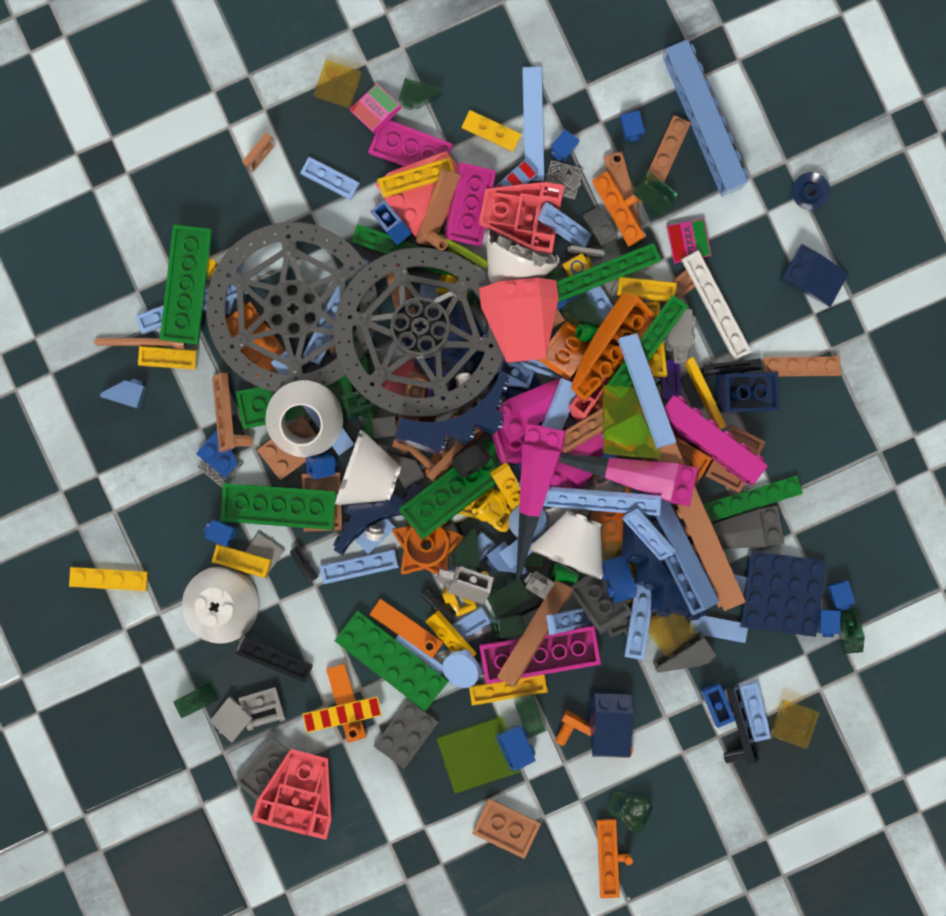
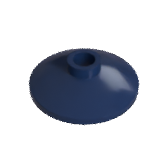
M804 173L795 180L792 187V196L795 203L802 209L817 210L823 207L829 200L830 185L825 177L818 173ZM808 189L813 191L812 196L807 194Z

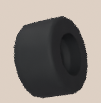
M475 444L455 456L451 463L458 475L464 478L484 467L490 458L481 444Z

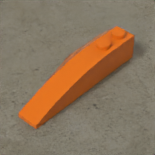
M622 293L590 342L571 386V390L582 400L588 398L601 385V381L606 377L609 378L614 373L613 370L625 361L618 339L637 334L640 340L657 317L638 296Z

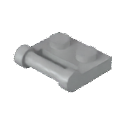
M276 687L238 698L240 706L242 705L243 709L250 716L275 708L277 712L251 720L247 725L248 731L254 730V727L277 720L280 722L286 720Z

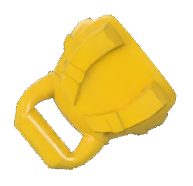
M496 488L489 489L476 500L472 512L480 521L492 524L500 532H507L510 528L509 517L512 510L507 507V502L499 490ZM504 513L509 514L500 527L498 521L503 517Z

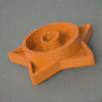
M411 526L392 530L404 550L401 567L402 575L424 569L436 575L440 569L448 571L449 554L464 540L463 535L445 529L442 526L424 540L418 536ZM425 543L431 544V548L429 550H426L424 548Z

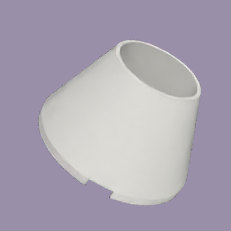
M309 380L294 381L280 388L271 398L266 410V427L271 439L281 450L297 457H311L327 451L338 439L343 426V412L337 397L324 385ZM297 405H305L312 408L320 418V431L314 436L307 438L294 435L286 425V411Z

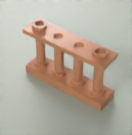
M460 409L457 412L456 416H460L464 414V412ZM431 416L426 422H434L437 416ZM473 428L476 432L472 441L469 440L466 445L455 441V446L451 450L446 448L444 451L440 450L439 453L442 455V459L437 464H433L418 448L413 446L411 451L399 450L405 456L411 452L428 469L427 477L432 482H435L453 466L451 463L453 458L472 446L483 435L484 431Z

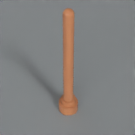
M96 338L94 340V344L97 346H173V348L186 349V343L159 340L160 338Z

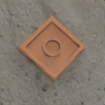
M266 132L242 161L249 172L253 173L275 147L272 136Z

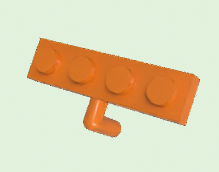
M606 171L592 180L594 187L627 245L633 246L645 238L646 234L630 208L635 202H644V196L634 194L625 199L610 171Z
M599 819L596 822L600 899L620 898L618 862H625L627 865H631L633 860L630 854H618L616 819Z

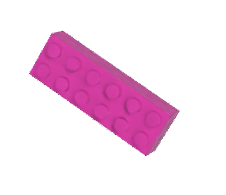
M673 395L664 407L671 428L748 486L754 485L768 467L765 464L766 460L758 454L753 455L750 453V448L741 442L739 444L734 441V436L728 431L722 432L718 429L719 425L716 422L703 418V413L695 407L691 409L687 406V401L679 395L677 397Z
M594 625L549 635L548 632L521 678L601 665ZM521 637L479 644L486 684L503 682V680L498 678V674Z

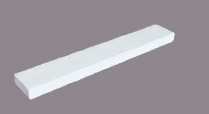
M699 250L681 259L732 359L736 361L751 353L750 347Z

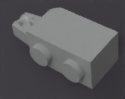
M689 309L684 312L666 337V347L673 352L675 364H685L691 346L695 344V334H692V327H695L696 318L692 316V310Z
M456 567L454 571L440 569L436 582L445 585L448 588L447 593L484 604L490 594L494 577L464 567Z
M536 570L533 573L529 571L524 579L526 583L525 588L544 600L547 598V594L552 586L555 585L553 581Z

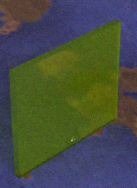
M603 385V454L660 459V448L656 449L635 388Z
M503 717L437 738L445 762L444 766L447 768L455 794L521 772L520 769L517 771L510 770L495 737L496 734L506 730Z

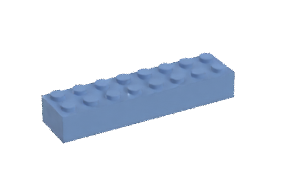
M685 40L666 48L663 61L691 123L721 197L742 189L747 184L749 176L746 169L742 168L739 162L741 161V156L738 150L735 151L732 144L734 141L731 133H727L725 129L726 121L723 115H719L717 110L719 108L718 102L715 97L712 98L710 83L703 77L702 73L704 70L702 64L697 62L694 56L696 55V50L693 44H689V41Z

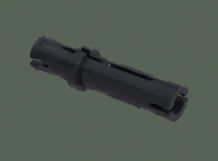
M761 358L703 364L704 377L762 370Z

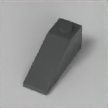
M700 631L655 660L653 664L659 673L699 667L710 663L717 655L709 641Z

